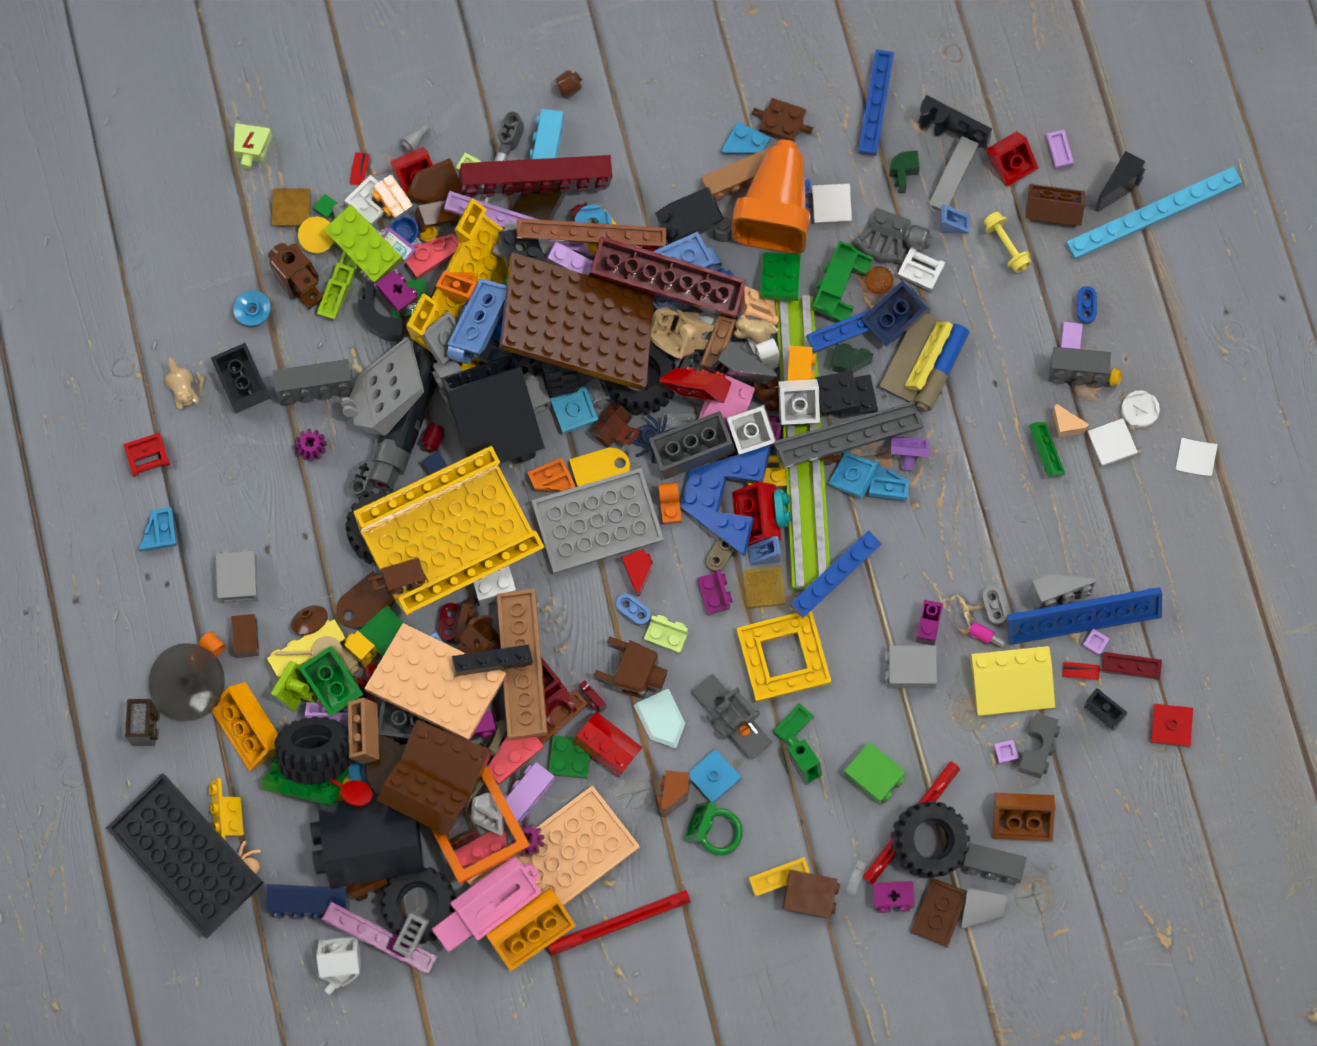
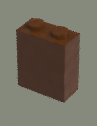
M789 869L782 909L831 918V914H835L836 903L834 902V897L839 893L840 883H837V878Z

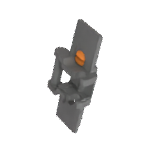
M712 674L692 690L694 695L711 713L707 716V719L725 739L729 737L734 739L751 760L773 743L754 721L760 715L759 711L753 709L739 693L740 690L737 687L728 692ZM718 698L725 700L718 707L714 705L715 700ZM734 699L748 713V717L743 718V716H739L731 707V702Z

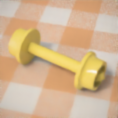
M1000 212L989 214L983 221L986 227L985 232L988 234L996 231L1013 257L1007 266L1012 268L1015 273L1026 270L1032 264L1029 258L1030 253L1025 251L1019 254L1002 228L1008 219L1003 217Z

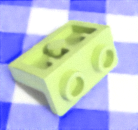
M652 615L644 641L680 654L688 636V628L680 622H669L664 616L657 615L656 617Z

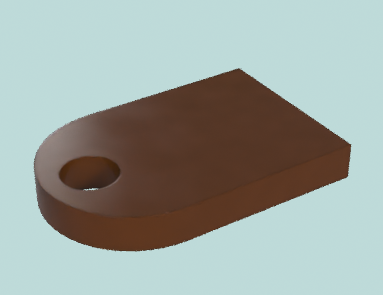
M374 571L370 572L338 601L337 615L340 622L347 628L361 629L387 605L391 607L396 603L392 593L387 594L386 589L371 593L372 586L371 583H368L367 579L377 576ZM378 580L379 586L384 585L382 580ZM346 612H353L354 617L352 620L347 621L343 618Z

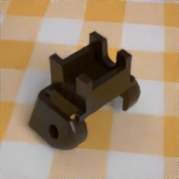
M378 734L379 760L365 763L368 781L376 794L380 793L384 782L398 761H401L406 745L398 746V742H394V738Z

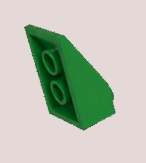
M336 646L328 647L299 667L330 716L348 706V702L364 695Z

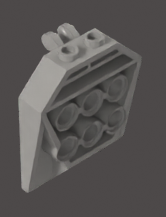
M408 336L360 373L350 397L341 398L343 414L346 417H353V423L358 429H362L370 434L387 435L424 393L411 338Z

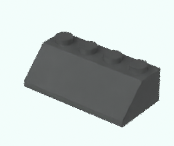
M721 411L649 438L665 480L736 452Z

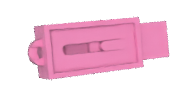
M513 856L452 901L450 904L455 912L432 928L446 950L450 952L471 935L477 940L481 939L542 892L535 883L539 875L537 868L530 863L522 865Z

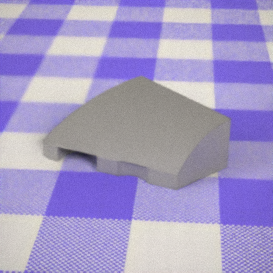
M968 888L961 928L966 929L969 926L1003 918L1007 895Z

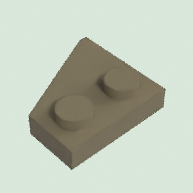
M503 719L494 724L495 733H492L491 737L484 738L480 746L490 749V756H495L500 750L499 744L507 733L505 731L507 722Z

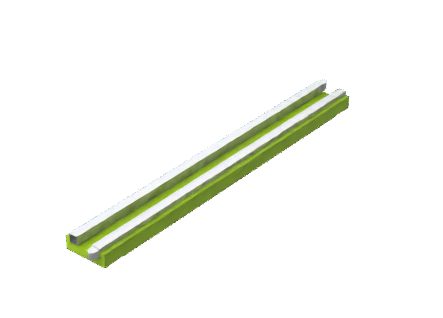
M802 295V298L798 299V301H775L776 316H778L777 328L779 329L777 336L780 381H787L790 346L810 347L806 335L815 332L814 310H812L814 301L813 296ZM817 352L814 353L816 354L815 365H811V372H815L814 379L818 377ZM821 413L820 423L783 425V438L821 428ZM823 457L785 468L786 489L790 501L787 506L791 515L789 540L792 591L805 590L830 567Z

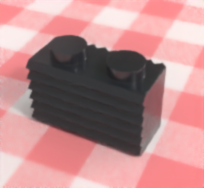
M1098 688L1094 690L1084 704V709L1087 708L1090 714L1093 713V716H1096V718H1099V721L1112 728V731H1115L1128 713Z

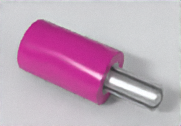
M975 621L968 632L973 638L988 645L990 642L1000 647H1003L1005 641L994 636L995 632Z

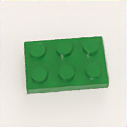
M763 252L760 299L798 301L801 254Z

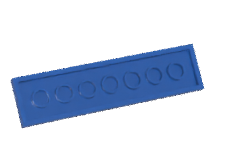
M1161 587L1008 614L1009 644L1013 645L1162 618Z

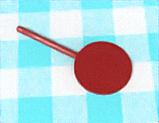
M334 779L330 780L331 783L342 788V798L350 805L364 806L372 800L373 791L363 781L352 780L342 784Z

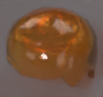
M875 266L869 269L865 275V284L868 290L874 294H884L893 286L894 277L889 268Z

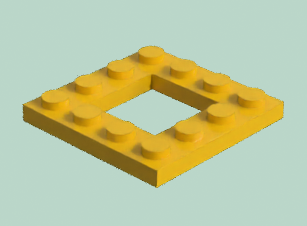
M812 610L803 619L797 613L736 628L756 703L832 683ZM798 634L807 669L770 678L761 643Z

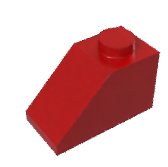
M644 549L622 557L624 567L637 597L641 595L651 573V565L653 564L650 554H646Z

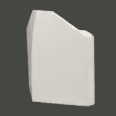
M488 792L472 798L471 816L475 824L500 836L503 835L504 817L491 793Z

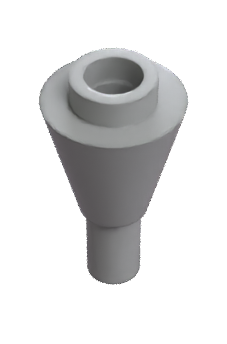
M425 124L418 131L400 139L401 148L407 153L415 151L430 128Z

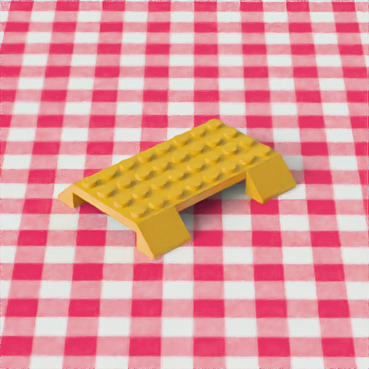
M472 198L455 229L459 245L446 271L473 272L477 283L482 278L504 285V279L508 275L505 261L491 253L498 241V232H502L504 229L484 215L487 208ZM439 289L435 290L432 298L422 294L406 325L410 337L430 351L421 337L426 328L449 311L455 321H457L466 301L456 303ZM472 359L468 364L458 362L463 371L484 364V362Z

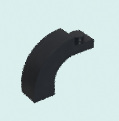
M366 282V288L362 290L363 300H358L359 311L365 326L371 333L381 339L401 342L404 339L403 318L385 317L379 314L375 309L374 282Z

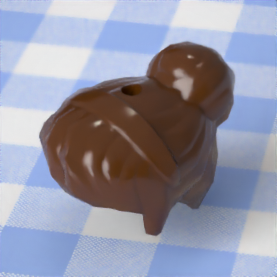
M777 375L768 385L756 384V382L751 383V386L755 388L753 395L764 402L767 410L775 411L779 408V383Z

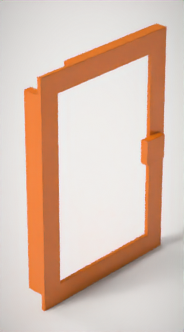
M487 765L482 778L517 842L463 870L447 837L431 828L459 884L512 858L514 854L530 846Z

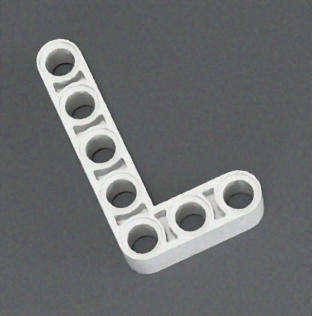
M741 301L738 308L737 316L735 317L736 320H739L742 316ZM746 316L752 320L760 321L758 318H755L753 316ZM744 338L751 354L756 356L760 363L769 365L773 369L779 367V350L773 338L755 345L754 340Z

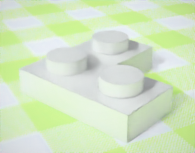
M370 175L344 201L348 206L352 204L373 226L384 215V211L373 202L374 197L371 194L373 192L371 188L379 182Z

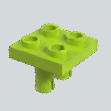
M290 660L271 694L289 710L296 712L303 699L309 702H316L318 696L313 690L309 689L310 684L300 671V666Z

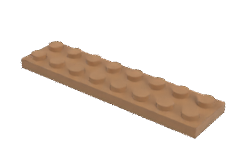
M528 589L497 594L501 648L529 644L533 659L532 665L502 669L506 673L503 683L508 739L516 740L548 735L536 590Z

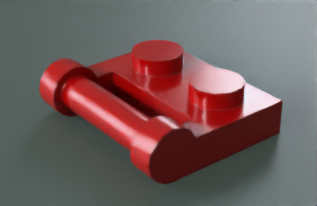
M160 432L123 444L134 477L138 476L141 472L163 465L164 467L170 465ZM158 454L161 455L160 459L136 466V461Z

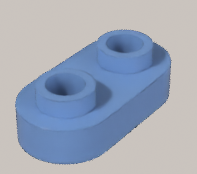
M622 594L618 597L616 605L620 613L636 625L644 626L649 623L651 612L648 607L630 594ZM627 602L630 604V606L628 608H624L623 604ZM644 614L645 617L644 619H639L638 615Z

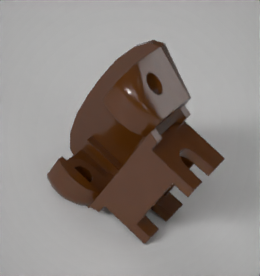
M481 615L472 619L460 635L459 639L461 642L456 649L466 654L501 649L500 634L491 626L493 619L488 615ZM493 639H495L497 642L495 646H493L494 643L491 642Z

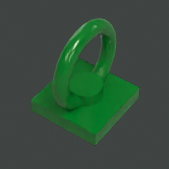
M710 801L699 803L695 807L683 841L688 843L700 842L708 852L719 856L735 851L740 845L743 836V828L739 818L727 809L716 808L717 804ZM717 816L728 818L735 828L733 841L730 845L723 848L713 846L706 837L713 825L712 818Z

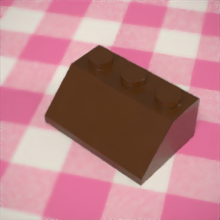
M1029 184L1025 218L1033 222L1041 220L1047 221L1050 224L1063 223L1070 227L1081 226L1085 206V191Z

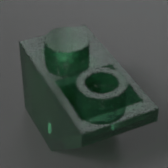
M845 343L837 344L830 371L841 373L852 370L854 373L871 364L874 353L865 348H852L851 345Z

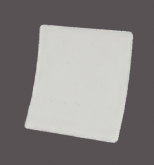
M1181 438L1176 470L1212 476L1217 444Z

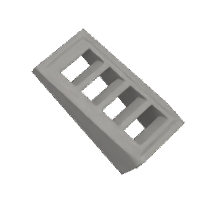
M411 912L393 950L411 958L430 920ZM414 920L422 924L421 927L413 924L412 921ZM410 927L418 931V934L416 935L408 931V928ZM407 935L415 940L411 942L405 939L404 936ZM401 942L411 946L410 950L401 946Z

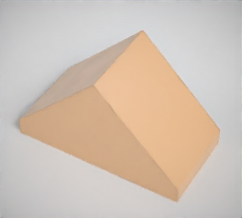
M1058 404L1055 405L1053 416L1058 438L1083 434L1087 431L1088 423Z

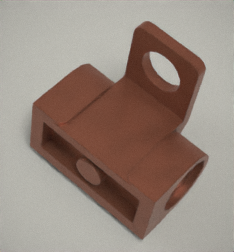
M611 403L589 430L606 447H610L614 441L631 445L640 433L638 429L627 425L631 421L632 416L622 405ZM633 433V435L626 440L627 436Z

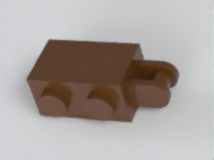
M418 557L381 568L380 575L367 580L372 586L371 593L386 589L387 594L398 595L403 593L404 589L411 587V590L422 586L426 578ZM382 579L384 585L379 586L378 580Z

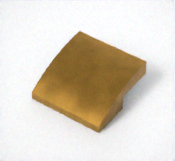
M273 188L272 226H301L305 220L310 218L311 188Z

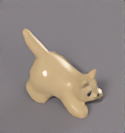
M742 315L735 322L738 330L734 331V336L741 339L750 338L757 345L769 340L771 334L779 332V329L770 321L752 320Z
M169 357L168 365L171 371L166 375L165 383L174 393L177 409L182 410L184 406H189L191 403L198 404L199 398L191 386L193 381L191 372L185 368H178L174 359Z

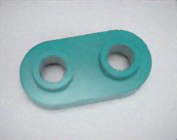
M778 490L774 492L776 519L779 528L788 527L791 522V515L787 510V504L790 501L788 493H785L784 490Z

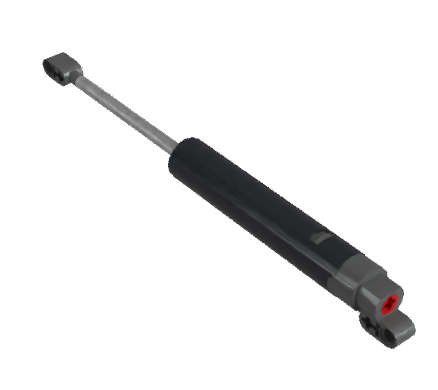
M511 111L503 119L498 133V139L501 144L494 161H506L509 152L516 149L524 131V123L517 112ZM481 195L480 201L491 204L493 196L485 197ZM435 284L433 293H432V295H431V298H432V296H433L435 290L437 289V288H436V284ZM414 341L413 349L424 393L387 435H379L370 462L363 460L357 464L349 485L350 491L357 499L361 496L368 497V493L372 492L374 486L393 491L398 475L404 474L437 386L432 374L435 371L433 364L437 363V360L429 350ZM363 486V489L357 492L358 488Z

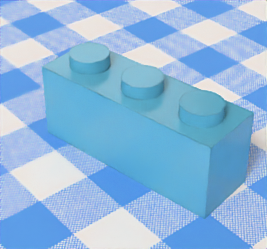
M541 109V114L537 115L536 118L538 131L534 132L533 135L535 148L531 149L530 159L558 158L564 124V112Z

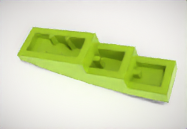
M344 251L340 262L335 267L332 278H329L317 312L318 315L334 320L345 301L359 267Z

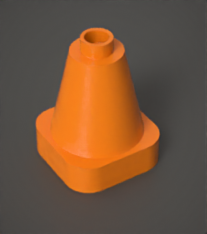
M778 140L776 146L769 147L746 196L736 200L731 222L732 239L735 242L748 247L782 253L800 254L805 252L810 229V213L806 210L804 156L798 151V144L795 142Z

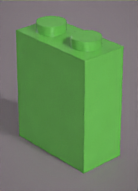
M869 742L845 769L844 776L880 805L883 801L885 803L888 802L893 795L892 790L895 787L899 788L905 782L904 776L906 771Z

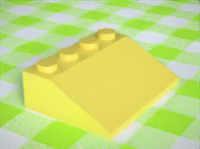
M1049 646L971 655L970 663L977 716L1055 708Z

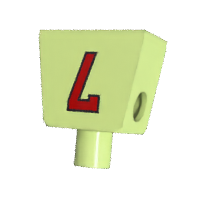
M235 124L234 153L236 158L241 159L240 166L242 168L251 169L252 161L261 162L272 139L270 128Z

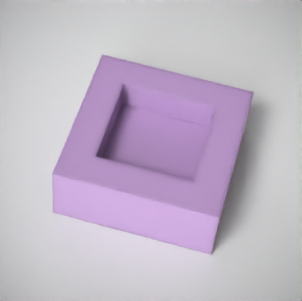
M1093 629L1082 647L1100 656L1110 639Z
M1014 740L994 744L999 764L1018 760Z

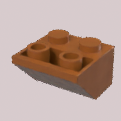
M666 770V775H662L660 787L663 795H659L658 810L661 811L662 817H667L688 801L690 773Z

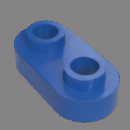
M1084 286L1080 288L1077 294V317L1081 323L1090 324L1096 319L1097 293L1094 288ZM1087 295L1090 299L1086 300L1083 296ZM1088 313L1090 317H1085L1083 314Z

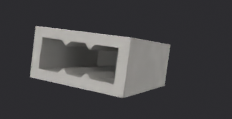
M242 549L240 552L232 553V551L226 550L222 551L221 554H216L217 598L219 602L231 603L259 600L257 556L255 552L251 549Z
M889 645V651H885V663H889V670H885V682H889V688H936V646Z

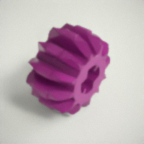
M308 429L307 434L301 431L302 437H296L298 443L294 445L295 449L298 450V456L303 455L305 461L309 457L311 461H314L315 456L321 459L320 453H326L324 447L327 446L324 434L319 435L317 429L313 433L311 429Z
M524 823L522 831L525 837L529 839L531 837L532 842L528 848L521 851V856L524 857L526 852H528L529 856L533 857L532 851L539 854L540 850L538 847H544V843L541 841L545 839V836L540 834L541 828L535 830V824H531L530 828H528L527 824Z

